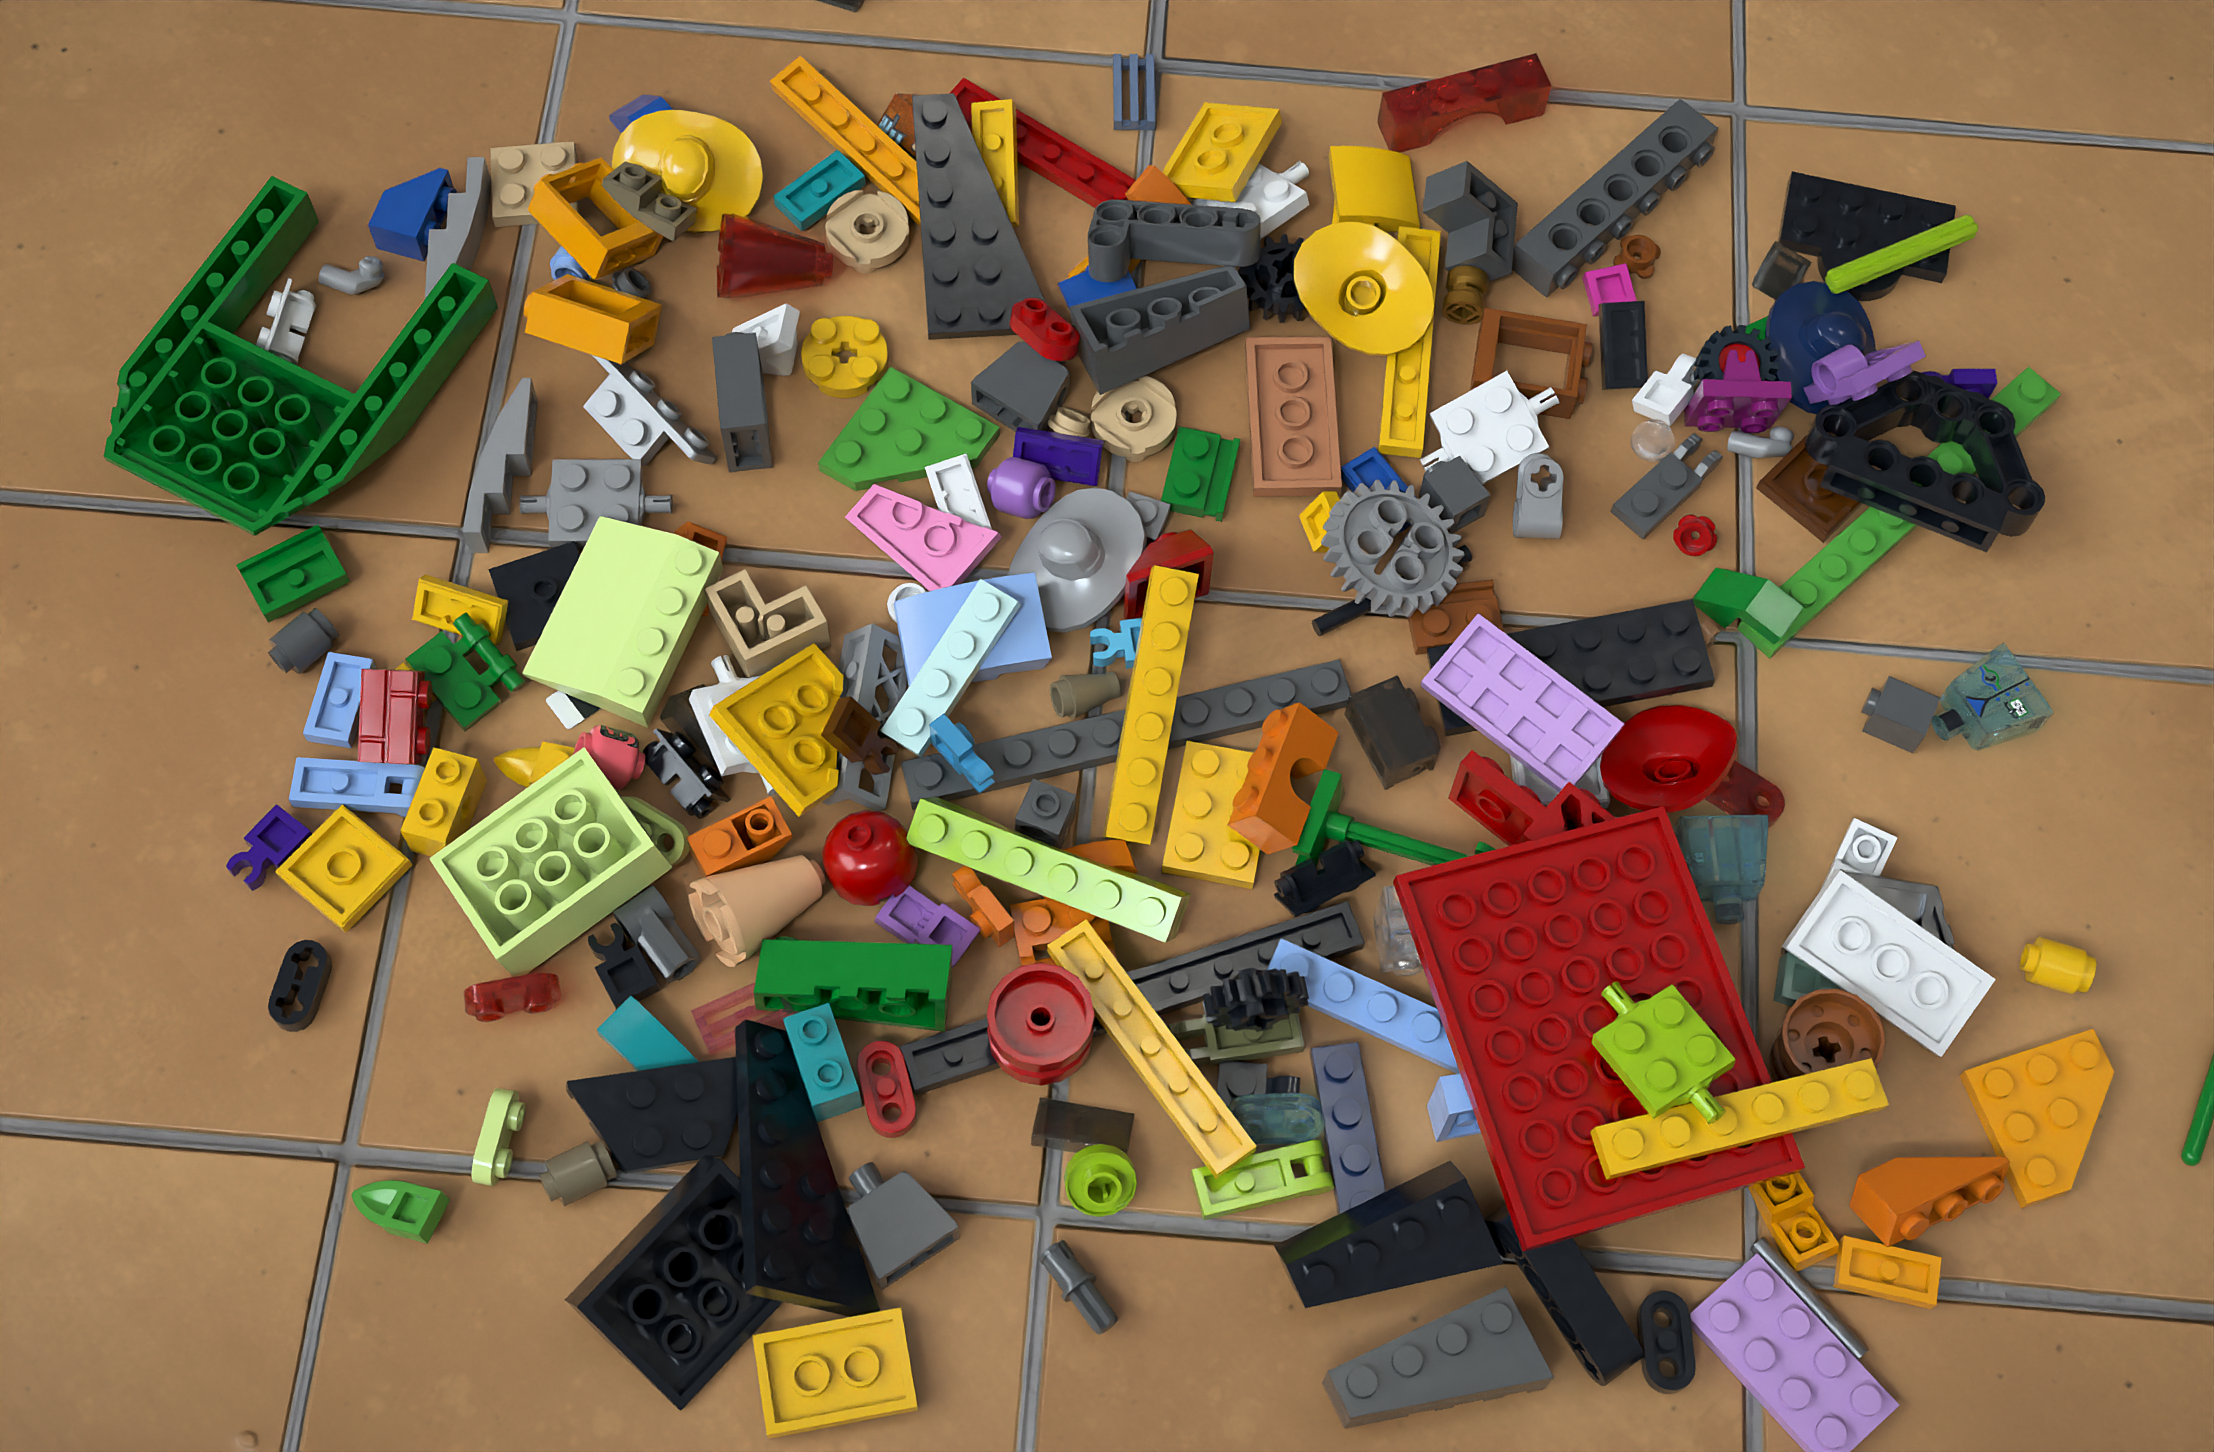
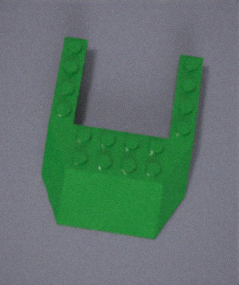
M274 176L270 177L121 367L117 385L120 388L117 405L112 408L110 419L112 432L107 437L104 451L106 461L254 536L342 487L400 442L498 309L489 280L452 262L355 394L234 335L240 324L319 223L308 193Z

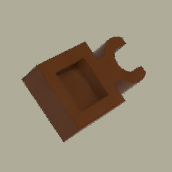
M848 696L838 699L821 736L851 763L863 761L865 768L871 774L889 773L890 767L882 761L881 754L888 756L897 754L899 751L897 744L889 738L881 739L877 735L881 723L853 697Z

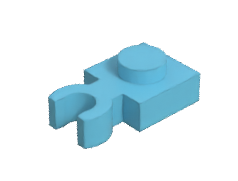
M1142 618L1120 621V633H1113L1105 628L1092 630L1090 632V645L1102 643L1108 646L1106 651L1093 653L1094 666H1108L1116 658L1124 657L1126 669L1133 668Z

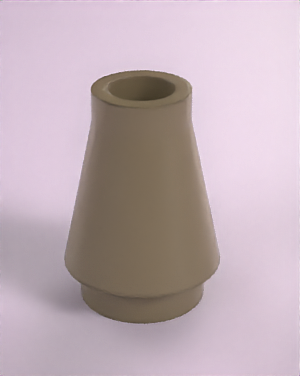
M1114 672L1061 675L1059 681L1050 684L1052 705L1056 714L1061 718L1069 716V718L1074 719L1109 700L1119 698L1121 694L1120 684Z

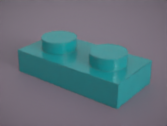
M837 149L775 194L774 203L797 228L804 231L826 215L831 205L838 198L866 185L865 175Z

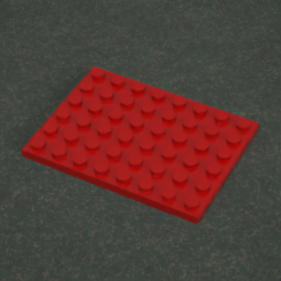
M1664 806L1396 875L1393 880L1395 890L1523 1252L1795 1174L1805 1168L1794 1137L1790 1133L1608 1180L1605 1178L1590 1132L1597 1126L1649 1114L1591 1043L1593 1034L1615 1021L1619 1015L1601 995L1607 986H1612L1613 982H1619L1620 986L1634 1003L1648 1000L1673 984L1736 1059L1733 1068L1713 1080L1707 1089L1713 1097L1772 1083Z

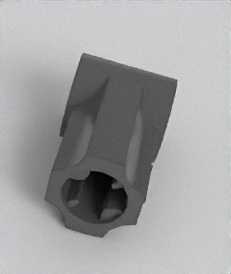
M653 885L612 912L626 936L635 946H641L668 984L676 980L680 981L689 975L697 964L702 961L698 951L676 924V918L667 902Z

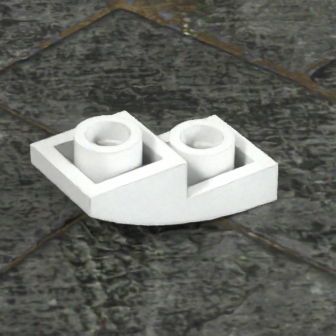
M1853 818L1821 889L1835 869L1880 876L1898 837Z

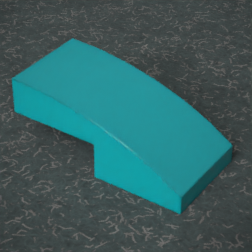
M632 996L596 1029L599 1036L627 1060L635 1071L699 1062Z

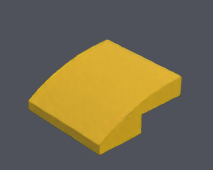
M1330 146L1329 163L1338 223H1376L1377 227L1385 232H1396L1399 226L1420 227L1410 156L1375 147Z

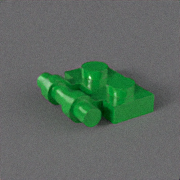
M467 612L453 622V625L463 635L462 639L454 645L441 631L405 658L406 664L411 670L425 671V681H431L433 696L464 732L501 704L500 699L491 689L502 681L510 692L513 693L526 682L516 671V662L509 654L503 655L489 639L491 633L482 623L477 625ZM474 650L489 666V669L481 675L465 659Z

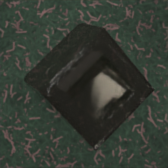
M1775 241L1752 281V286L1776 300L1780 294L1795 284L1803 283L1812 262Z

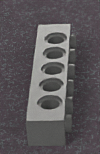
M1679 99L1515 244L1512 270L1546 298L1558 287L1561 289L1568 287L1576 278L1579 269L1586 262L1591 265L1600 258L1606 249L1607 243L1614 237L1617 240L1624 237L1632 227L1635 218L1641 213L1645 216L1648 215L1657 206L1663 193L1668 189L1675 191L1684 182L1688 171L1695 165L1701 167L1710 159L1715 150L1712 144L1718 127L1682 99Z

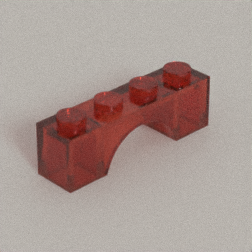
M1537 53L1383 92L1377 124L1388 149L1401 153L1430 145L1434 138L1446 127L1472 115L1495 114L1503 119L1505 125L1543 116L1552 85Z

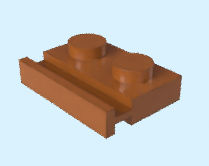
M1493 580L1456 584L1438 606L1433 604L1424 614L1417 608L1408 617L1415 655L1427 654V648L1453 644L1478 613L1504 632L1497 597H1495L1493 591Z

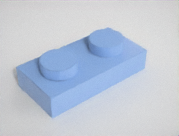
M328 652L303 731L307 741L352 748L359 726L361 669L376 668L373 659Z

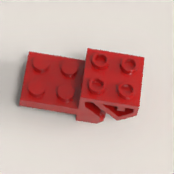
M1473 750L1460 762L1448 797L1449 800L1508 846L1616 818L1601 807L1599 800L1594 794L1583 788L1578 789L1570 782L1545 807L1541 804L1539 797L1534 791L1524 785L1518 786L1504 775L1498 763L1489 757H1481Z

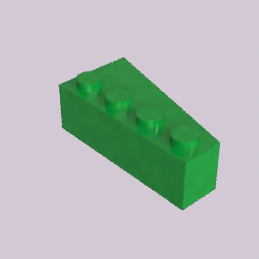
M777 937L775 940L762 939L753 992L755 1006L757 1010L796 1014L829 1003L834 1019L945 1032L952 983L953 945L803 941L792 937Z

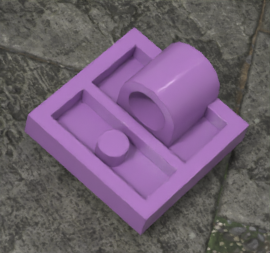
M1919 340L1872 351L1864 356L1855 346L1845 345L1813 363L1811 372L1814 383L1803 389L1810 404L1828 400L1829 405H1834L1851 397L1853 401H1856L1878 391L1876 383L1884 379L1887 382H1892L1910 374L1913 371L1910 365L1926 357Z

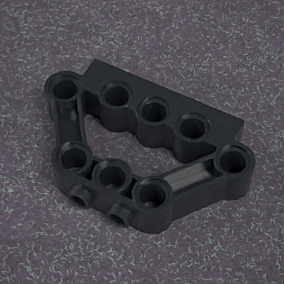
M1913 370L1910 374L1878 387V391L1856 401L1851 400L1843 405H1827L1818 412L1806 436L1805 446L1808 454L1816 461L1827 465L1820 487L1986 553L1999 533L2013 537L2027 532L2045 504L2044 491L2037 482L2032 480L2013 432L2015 429L2013 413L2006 406L1986 398L1981 393L1964 390L1946 383L1937 376L1926 375ZM1912 425L1921 429L1925 437L1933 442L1948 443L1953 441L1962 445L1963 449L1971 456L1978 477L1970 473L1950 474L1943 471L1940 464L1930 457L1919 456L1910 458L1902 455L1899 449L1889 441L1873 440L1869 442V440L1896 427ZM1827 432L1833 433V434L1836 435L1837 437L1831 436V435L1828 434ZM1871 465L1877 466V467L1880 468L1881 470H1877V469L1873 468ZM1914 482H1918L1923 487L1916 485ZM1955 498L1964 501V503L1957 501Z

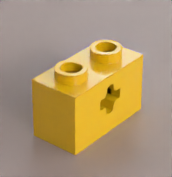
M433 747L400 830L412 852L432 857L468 831L487 783L486 776L478 759Z

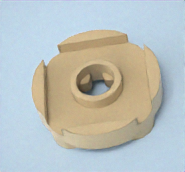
M855 190L838 198L829 208L825 226L827 245L831 253L839 261L854 267L859 273H872L876 268L892 263L909 245L910 236L907 212L899 200L886 192L877 191L878 195L864 194V190ZM864 224L866 227L873 225L877 227L875 228V233L863 235L860 234L859 226Z
M1142 376L1102 395L1097 391L1092 402L1091 431L1096 439L1104 440L1103 447L1111 453L1125 457L1131 462L1144 461L1149 455H1153L1167 446L1174 436L1177 412L1173 395L1165 385L1148 376ZM1138 410L1142 412L1141 422L1130 423L1126 421V415L1124 414L1126 411L1132 414Z

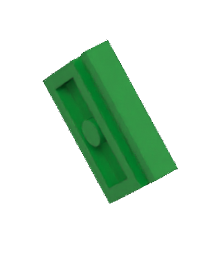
M1179 426L1161 501L1171 504L1170 511L1201 518H1203V515L1216 517V521L1222 522L1240 447V439L1234 438L1233 441L1222 439L1219 434Z
M318 524L236 565L268 623L350 582Z

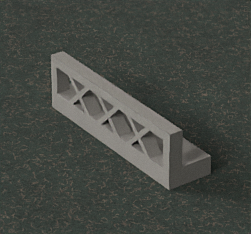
M870 624L844 636L838 668L844 676L843 692L840 698L853 697L881 723L878 734L882 739L888 737L883 735L880 730L905 694L908 680L900 637L874 624ZM883 646L897 652L895 669L890 672L882 657ZM882 684L889 698L888 708L884 712L881 711L874 697L876 686ZM837 750L836 769L839 770L838 786L833 795L822 803L831 805L850 799L875 811L886 809L895 754L888 756L881 754L882 761L890 767L889 773L871 774L874 780L872 794L858 787L861 769L865 768L863 761L851 763Z

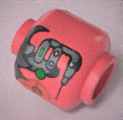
M596 725L588 733L582 732L579 736L573 755L584 747L616 790L623 789L630 782L631 778L637 780L640 777L645 764V754L639 752V742L634 734L604 725Z

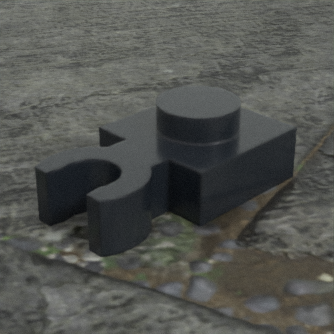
M613 923L610 925L615 936L613 943L608 946H602L593 934L588 936V943L595 957L605 961L594 968L617 1010L630 996L639 1002L660 991V987L638 946L636 945L626 950L627 939L617 923Z

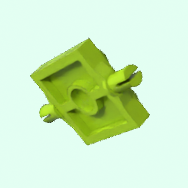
M1616 981L1612 983V986H1607L1601 995L1619 1015L1615 1021L1593 1034L1591 1043L1652 1118L1655 1119L1673 1106L1692 1102L1707 1120L1708 1124L1714 1123L1715 1119H1720L1726 1110L1720 1106L1707 1089L1713 1080L1733 1068L1736 1059L1673 984L1650 999L1634 1003L1620 986L1619 982Z

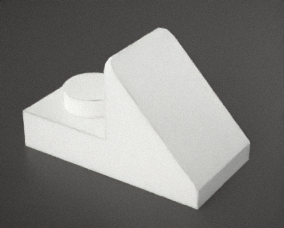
M787 303L732 330V332H742L745 334L756 332L763 373L782 376L792 373L798 345L796 327L800 311Z

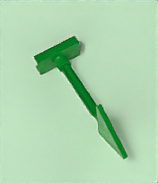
M1326 769L1322 773L1309 805L1311 809L1296 846L1292 847L1293 853L1299 854L1295 865L1311 859L1316 866L1319 860L1318 854L1322 852L1327 838L1338 842L1345 839L1351 842L1357 840L1361 845L1431 866L1468 857L1454 850L1356 822L1354 817L1339 813L1338 810L1345 795L1342 774ZM1478 842L1475 855L1496 849L1484 842Z

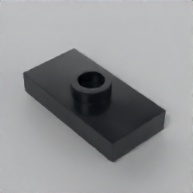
M1644 301L1598 304L1602 390L1642 388L1648 381Z

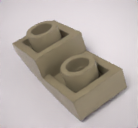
M625 161L603 179V188L622 208L650 229L672 241L676 240L695 223L697 208L680 201L675 196L660 192L661 177L646 171L640 165Z

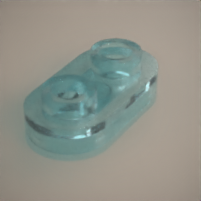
M1246 1094L1237 1097L1228 1106V1109L1255 1144H1298L1317 1138L1324 1128L1322 1106L1315 1097L1309 1094Z

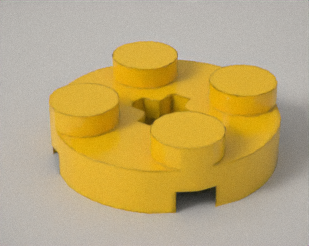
M836 316L829 319L820 318L811 325V332L805 337L802 345L801 357L806 377L809 381L811 379L813 383L819 386V391L831 397L854 398L868 392V387L873 385L877 379L878 382L881 380L888 368L886 341L880 333L877 323L870 319L854 316ZM844 350L856 354V356L849 357L848 363H840L839 357L835 355Z

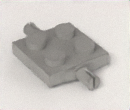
M641 459L553 460L551 485L547 495H520L519 507L521 514L547 513L549 518L548 542L551 548L573 541L577 548H584L600 516L641 526L646 513L672 514L673 500L672 495L645 494L642 486L643 464Z

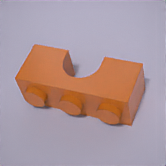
M1300 702L1280 710H1274L1265 719L1262 725L1263 735L1257 750L1248 761L1247 768L1249 771L1242 788L1233 799L1234 809L1227 824L1268 855L1297 845L1311 806L1295 794L1291 786L1290 775L1297 780L1326 769L1339 734L1337 730Z

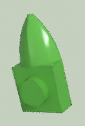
M395 1180L374 1182L354 1190L351 1194L354 1204L369 1221L381 1226L389 1234L428 1244L450 1201L442 1191Z

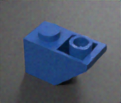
M438 168L383 192L368 223L377 249L420 261L425 260L428 254L429 229H441L442 222L447 214L448 193H457L447 169Z

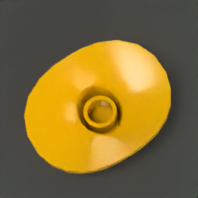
M663 110L646 114L633 121L620 134L613 149V170L625 161L640 165L646 171L661 177L660 192L675 196L680 201L697 208L695 223L686 230L688 232H715L732 227L751 213L760 198L763 172L761 159L755 146L745 133L733 124L720 118L683 110Z
M1342 222L1330 224L1316 230L1301 244L1294 259V283L1300 301L1312 318L1334 339L1352 350L1367 355L1390 356L1408 350L1423 338L1431 323L1434 308L1433 291L1429 278L1422 266L1395 238L1376 226L1361 222Z

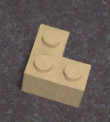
M745 569L704 588L710 614L746 678L765 674L813 643L820 650L831 645L827 620L807 585L766 605Z

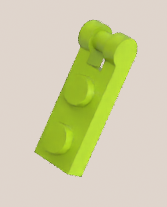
M1311 1140L1250 1155L1217 1179L1207 1166L1192 1169L1191 1177L1203 1221L1298 1197L1320 1195L1333 1190L1335 1186L1331 1172H1325L1322 1158L1325 1156L1322 1141ZM1296 1163L1303 1164L1307 1176L1295 1179L1291 1165Z

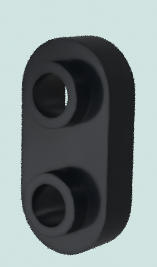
M1657 1291L1650 1294L1641 1303L1637 1311L1639 1344L1644 1352V1357L1641 1359L1642 1372L1646 1382L1654 1390L1663 1394H1675L1682 1391L1693 1380L1696 1371L1690 1312L1685 1301L1677 1294L1670 1291ZM1655 1312H1662L1668 1317V1327H1660L1655 1323L1653 1318ZM1666 1361L1673 1365L1675 1370L1673 1377H1666L1660 1372V1362Z

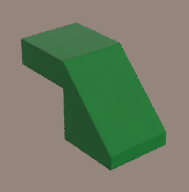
M1717 567L1710 573L1692 598L1694 605L1724 629L1739 617L1772 644H1775L1782 638L1804 607L1769 579Z

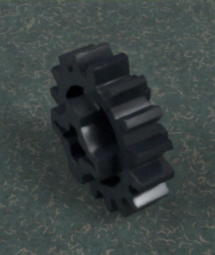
M1282 234L1280 243H1274L1267 236L1264 240V247H1260L1259 260L1252 265L1242 266L1238 269V273L1247 287V299L1250 298L1248 309L1251 312L1258 308L1264 309L1263 319L1265 320L1272 313L1278 314L1280 323H1285L1288 314H1292L1297 321L1302 320L1303 310L1307 311V309L1300 301L1294 283V259L1301 244L1304 242L1303 238L1299 237L1292 244L1288 242L1287 234Z
M1253 967L1238 971L1239 974L1234 978L1224 980L1223 986H1212L1210 993L1203 994L1202 1001L1206 1021L1208 1024L1212 1023L1214 1028L1225 1025L1226 1030L1239 1031L1247 1029L1260 1032L1272 1029V1025L1288 1019L1289 1014L1301 1012L1300 1007L1308 1005L1309 995L1305 977L1299 976V972L1295 971L1287 974L1286 969L1256 970Z

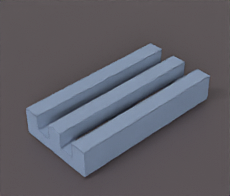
M1113 54L1114 130H1155L1154 54H1146V59H1138V54H1129V59H1121V54ZM1122 71H1129L1130 119H1122ZM1138 71H1145L1146 120H1139Z

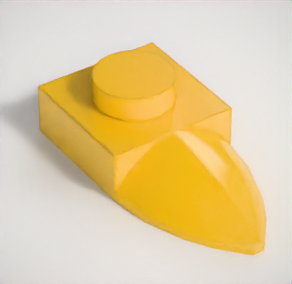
M542 741L540 747H524L506 751L495 756L493 761L505 776L517 784L528 788L570 758L575 748Z

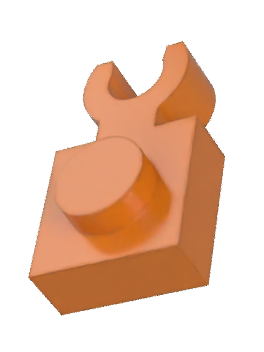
M964 865L952 873V877L955 880L952 885L958 894L971 906L972 914L969 915L972 924L980 929L979 934L984 939L991 936L999 947L1014 938V920L987 886L983 887L974 871Z

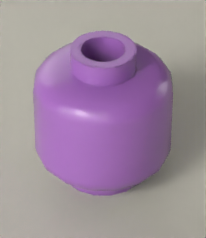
M1009 457L1001 462L998 468H994L991 471L987 481V489L991 493L994 507L1000 512L1024 519H1034L1042 512L1047 511L1052 505L1056 491L1055 481L1051 478L1050 472L1045 465L1016 457Z

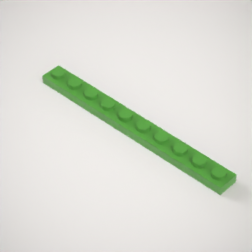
M2028 366L1991 400L2006 406L2013 413L2015 418V429L2013 432L2017 438L2057 402L2061 393ZM1953 441L1940 444L1927 456L1937 461L1943 471L1950 474H1977L1971 456L1963 449L1962 445ZM1914 482L1916 485L1923 487L1918 482ZM1869 507L1779 587L1804 607L1778 642L1772 644L1743 620L1740 622L1737 630L1770 659L1917 528L1918 525Z

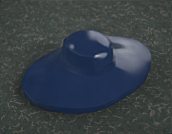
M1816 281L1795 284L1780 294L1769 310L1765 337L1767 336L1771 340L1768 350L1776 348L1778 356L1774 362H1779V370L1775 374L1777 377L1774 381L1791 382L1792 398L1789 402L1808 413L1818 414L1822 408L1829 405L1828 400L1810 404L1803 389L1814 383L1811 372L1813 363L1845 345L1855 346L1863 356L1876 351L1873 330L1868 316L1860 302L1848 291L1834 294L1826 283ZM1851 397L1841 403H1838L1837 405H1843L1853 399Z

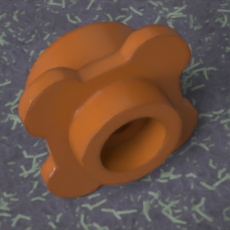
M1644 235L1623 237L1620 242L1621 252L1614 257L1613 265L1626 263L1629 272L1637 274L1642 279L1651 277L1654 272L1653 262L1661 254L1659 246Z

